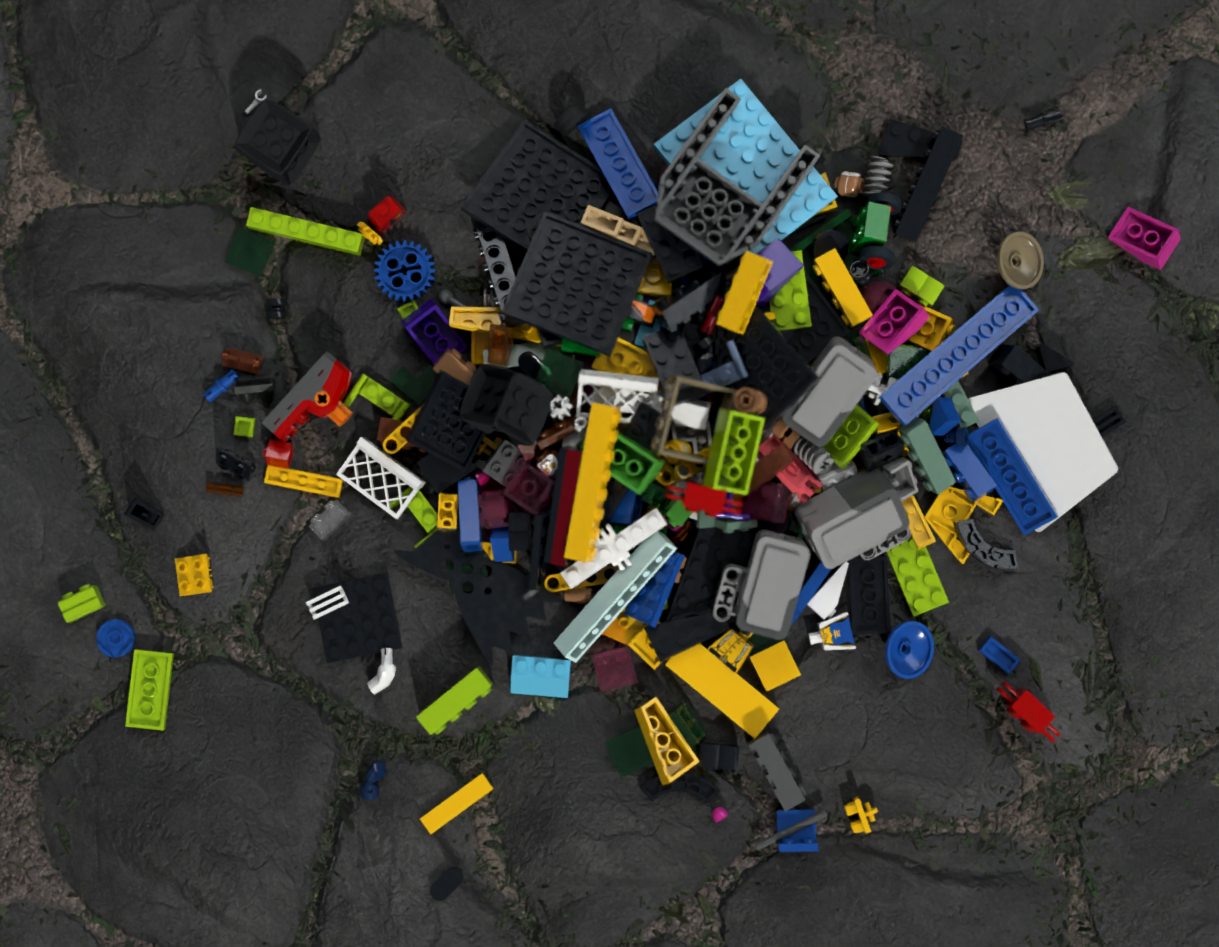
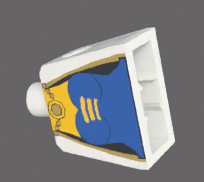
M848 612L817 623L818 632L808 633L810 645L821 643L823 650L856 649Z

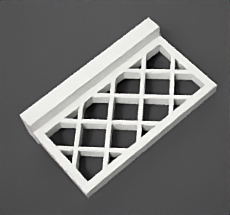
M581 369L578 381L576 417L589 419L590 413L581 412V406L585 402L592 405L591 398L597 393L604 400L602 404L613 406L609 401L618 396L624 403L620 406V410L626 406L631 411L632 415L628 418L621 416L620 423L630 424L635 411L629 403L636 398L640 403L641 401L644 402L640 397L644 392L653 393L652 400L647 405L652 404L651 407L656 408L659 378ZM583 384L591 385L595 392L587 396L583 391ZM605 387H610L615 392L608 399L601 392ZM625 389L630 390L635 395L628 401L620 394Z
M360 437L356 447L336 474L396 519H399L416 493L426 483L365 437ZM359 450L365 453L366 462H356V454ZM378 462L381 465L382 473L372 474L370 463ZM367 464L369 475L359 476L357 465ZM354 466L355 477H346L343 474L345 469ZM393 473L396 476L397 484L387 485L385 474ZM382 475L384 486L374 488L372 477ZM369 477L371 488H361L359 479ZM402 485H409L413 488L409 496L402 497ZM397 486L399 497L389 499L388 488ZM384 488L386 500L379 501L375 498L374 490ZM400 500L401 508L397 513L391 510L390 501Z

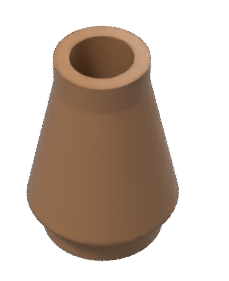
M588 586L565 590V601L587 605L593 598V588H588Z

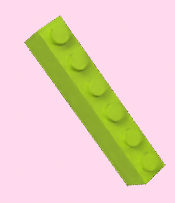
M253 207L250 208L246 224L251 230L361 256L365 240L364 235L361 233Z

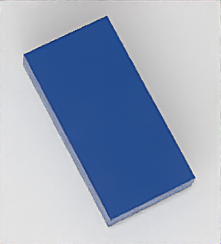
M989 636L978 649L980 653L1007 675L1021 661L992 636Z

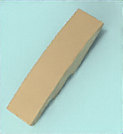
M587 206L581 224L653 253L642 227L624 221L621 217L593 206Z

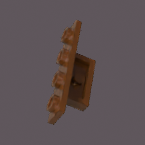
M586 409L581 411L584 413H588ZM576 414L557 422L547 429L541 430L533 445L517 444L524 459L527 461L537 456L543 448H552L562 443L564 437L576 432L574 429L575 420L578 418Z

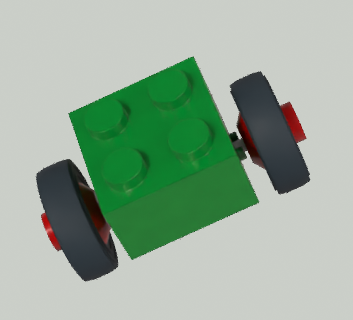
M878 192L871 194L867 199L866 206L862 207L860 214L854 218L853 226L856 228L851 238V244H853L852 251L860 253V260L865 261L870 269H889L894 264V252L882 247L887 240L889 217L899 214L902 206L901 199L891 193Z

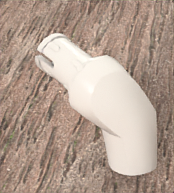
M576 418L574 426L576 432L563 438L562 447L572 446L578 448L581 446L587 433V420L585 418Z
M384 648L381 649V665L378 667L377 675L367 683L374 695L388 687L395 676L396 666L393 664L392 648H386V652Z

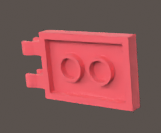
M773 433L771 437L758 447L756 457L760 460L784 443ZM790 450L795 461L778 473L776 477L793 493L797 492L799 501L804 504L808 500L804 494L810 498L816 492L813 486L818 490L822 484L813 477L815 473Z

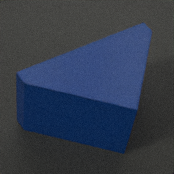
M938 397L933 403L929 428L933 435L944 436L961 422V419L951 398Z
M508 523L496 524L490 537L494 561L514 562V551L509 550Z

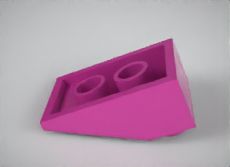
M1127 207L1108 236L1110 241L1142 262L1159 270L1163 268L1181 240L1179 229L1130 207Z
M895 289L859 331V334L886 354H889L917 333L930 317L923 307Z

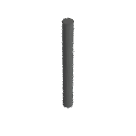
M822 810L755 843L759 851L827 817L825 810Z

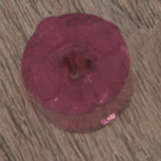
M507 489L483 491L482 495H478V504L482 506L480 524L481 526L485 525L487 530L509 527L508 515L509 512H512L510 498H506L505 495L508 493Z

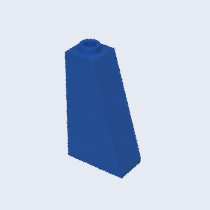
M473 477L462 478V481H458L461 547L464 552L483 551L477 479L473 480Z

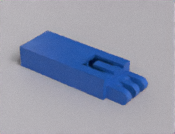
M821 561L817 563L801 587L791 623L796 621L831 570L826 568Z

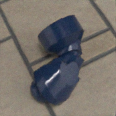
M958 427L956 430L952 428L944 436H941L940 440L948 448L955 443L957 446H967L969 441L968 428Z
M375 760L371 763L365 776L366 780L360 786L361 798L373 800L379 796V785L375 782L384 778L386 773V765L383 761Z

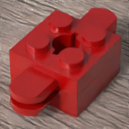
M687 481L686 489L666 485L667 490L684 493V496L665 493L664 497L683 501L682 506H685L686 511L697 513V510L705 511V515L716 517L717 514L721 515L722 510L741 514L742 510L724 506V503L743 507V502L725 498L727 491L713 489L691 481Z
M1003 681L1001 685L1012 695L1010 697L1000 687L996 688V691L1007 700L1004 703L1007 707L1005 711L1013 718L1020 719L1022 721L1020 725L1026 731L1042 733L1053 743L1055 739L1045 728L1057 737L1060 735L1050 724L1055 716L1028 690L1018 688L1015 691L1009 684Z

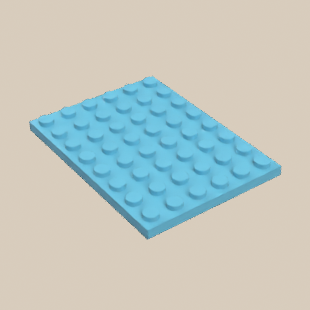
M739 79L727 89L740 97L741 100L702 154L700 160L763 204L800 150L743 80ZM721 94L653 145V148L668 166ZM814 167L811 168L757 247L748 252L758 254L777 238L782 241L838 197Z

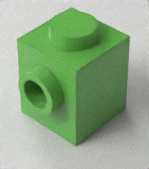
M672 500L665 509L668 511L666 513L668 517L666 521L674 527L677 525L681 527L693 513L685 510V506H682L683 501L677 500L675 503Z

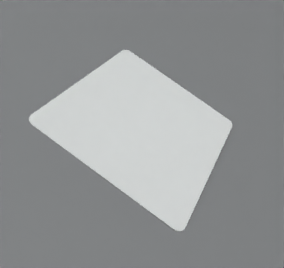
M1066 373L1051 375L968 399L979 420L976 422L979 428L999 417L1058 514L1056 519L1035 530L1037 532L1047 528L1118 471L1112 455Z

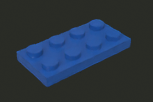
M674 552L629 602L624 614L656 628L685 556Z

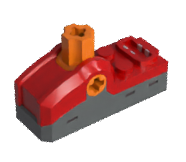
M327 351L263 420L262 424L283 442L290 440L299 430L298 426L304 425L307 422L310 412L318 417H329L341 427L353 414L342 403L350 385L352 372ZM324 397L326 398L327 403H324V401H323V398H324Z

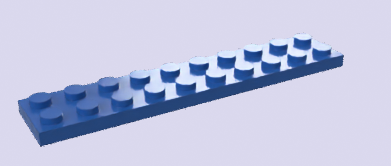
M1009 285L878 398L903 427L906 426L1039 311L1038 307L1022 289H1016Z

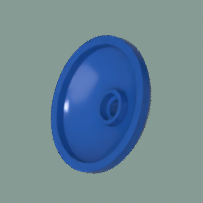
M906 621L896 626L889 635L885 647V658L889 669L896 676L905 679H912L921 675L930 665L934 653V641L931 632L925 625L916 621Z

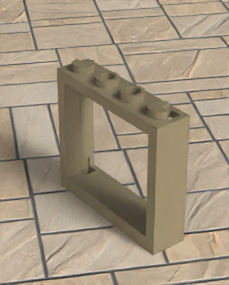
M670 374L665 384L666 392L661 401V413L656 421L657 429L651 441V451L661 455L707 464L708 457L664 448L679 384L683 383L724 393L721 408L736 411L734 397L738 390Z

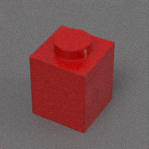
M270 439L268 446L265 445L263 450L266 464L289 469L294 453L293 444Z

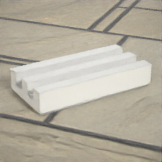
M342 586L306 602L314 620L350 603ZM340 591V595L313 607V603ZM343 598V602L316 614V610Z

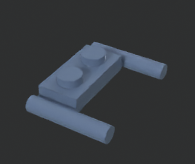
M734 340L726 343L733 362L700 375L703 382L725 387L748 377ZM706 389L707 394L714 392L713 390Z

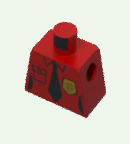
M387 196L368 213V222L381 236L404 216L407 211L395 197Z

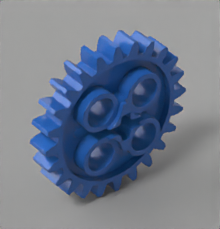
M406 240L403 241V245L396 241V247L389 244L390 250L383 248L384 256L378 254L381 261L375 262V265L379 266V268L374 269V272L379 275L374 278L377 281L381 280L377 286L379 288L384 287L382 290L383 294L389 291L388 297L390 299L395 295L397 302L400 297H402L404 303H406L407 297L414 301L415 295L421 299L420 292L427 294L425 288H432L429 281H435V278L431 276V274L436 273V270L431 269L435 262H429L432 259V255L425 256L428 250L423 249L421 251V244L414 247V241H411L410 245H407ZM411 255L417 257L414 264L407 263V258ZM392 260L398 261V266L395 269L389 268V262ZM417 266H421V269L410 270L416 268ZM404 267H406L407 270H409L407 271V275H404L403 273H397L402 272ZM390 273H397L391 277L388 276ZM414 274H421L422 278L419 282L415 283L412 281ZM397 278L403 280V284L400 287L393 286V282Z

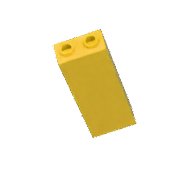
M701 644L666 660L665 665L754 739L779 710L777 706L737 673H734Z

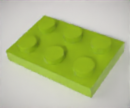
M856 404L828 443L821 447L831 454L835 464L845 469L858 453L861 445L868 440L878 427L879 423Z

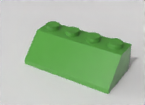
M617 429L618 438L613 447L614 459L610 463L609 469L611 476L641 495L657 478L666 461ZM585 439L580 446L581 449H584Z

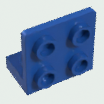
M800 809L788 810L786 812L784 810H777V832L814 815L815 810ZM816 822L777 841L778 851H818Z

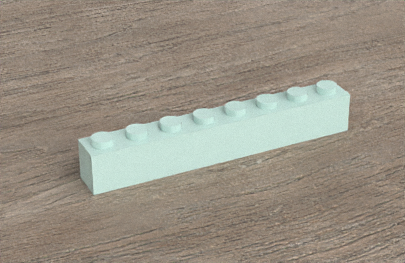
M657 531L646 538L629 557L632 565L628 567L624 562L623 565L626 569L622 571L619 568L577 617L572 620L570 625L559 635L554 644L565 658L576 663L675 552L676 546L665 534Z

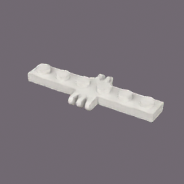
M656 507L618 534L615 533L610 524H607L606 529L609 533L607 534L603 528L600 529L603 537L600 538L599 536L597 540L599 547H597V554L593 562L577 561L560 574L572 589L609 563H612L614 567L618 565L623 571L626 568L622 561L628 567L632 565L628 558L631 556L628 550L668 523Z

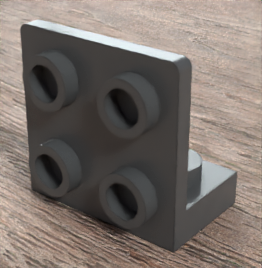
M503 439L489 460L486 459L483 462L478 458L474 465L511 490L532 461V458L526 461L517 447Z

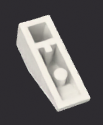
M848 562L841 564L807 604L822 619L826 617L830 619L836 612L834 608L839 601L849 565Z

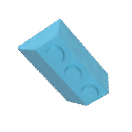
M513 655L510 693L568 698L571 660Z

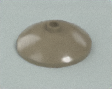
M1013 232L1002 240L998 249L997 263L1000 274L1007 284L1016 289H1027L1034 286L1040 279L1044 267V258L1041 247L1033 236L1026 232Z

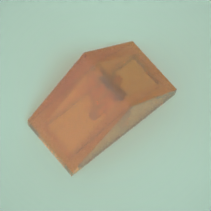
M490 325L487 362L507 365L514 342L510 327Z

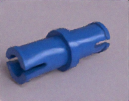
M231 369L220 380H215V384L205 391L203 395L211 403L222 392L228 391L227 388L240 379L239 375Z

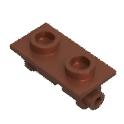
M226 347L225 352L221 356L223 360L222 366L259 374L263 356Z

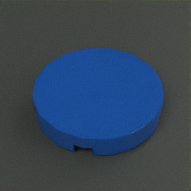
M109 620L98 629L96 643L99 650L108 657L117 658L125 656L135 645V632L131 625L124 620Z

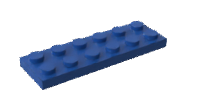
M610 108L578 125L579 131L628 220L635 217L637 213L657 205L658 191L612 109Z
M999 417L969 434L968 444L996 483L995 489L1024 536L1058 517V514Z

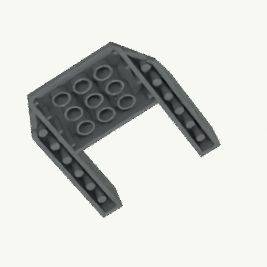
M727 88L723 90L661 176L655 213L656 222L718 266L757 247L821 156L807 145H804L763 204L700 160V157L741 100L740 97Z

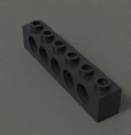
M476 221V229L473 230L475 239L481 242L478 249L481 257L485 256L486 262H483L485 272L491 275L488 282L491 290L495 289L496 295L493 296L496 307L500 306L502 311L516 277L504 238L481 222ZM489 238H494L492 241H486ZM498 254L497 257L491 258V256ZM498 271H504L502 274H496ZM509 287L508 290L501 291L502 288ZM498 312L501 324L505 323L507 329L525 324Z

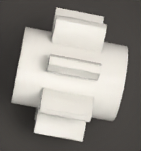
M557 395V398H554L550 403L551 408L549 411L552 412L551 416L554 419L558 416L561 420L566 416H570V409L573 408L569 403L570 400L567 397L562 399L560 395Z

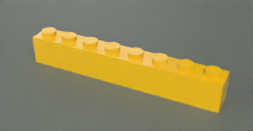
M592 403L564 558L582 562H593V559L596 557L597 548L595 546L600 536V520H602L604 515V509L602 508L603 502L607 498L606 485L611 477L609 469L610 463L614 459L613 447L618 438L616 430L617 424L621 420V407L601 403Z

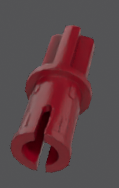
M716 296L710 310L706 312L707 317L700 328L701 331H707V334H712L717 322V315L725 303L724 297Z

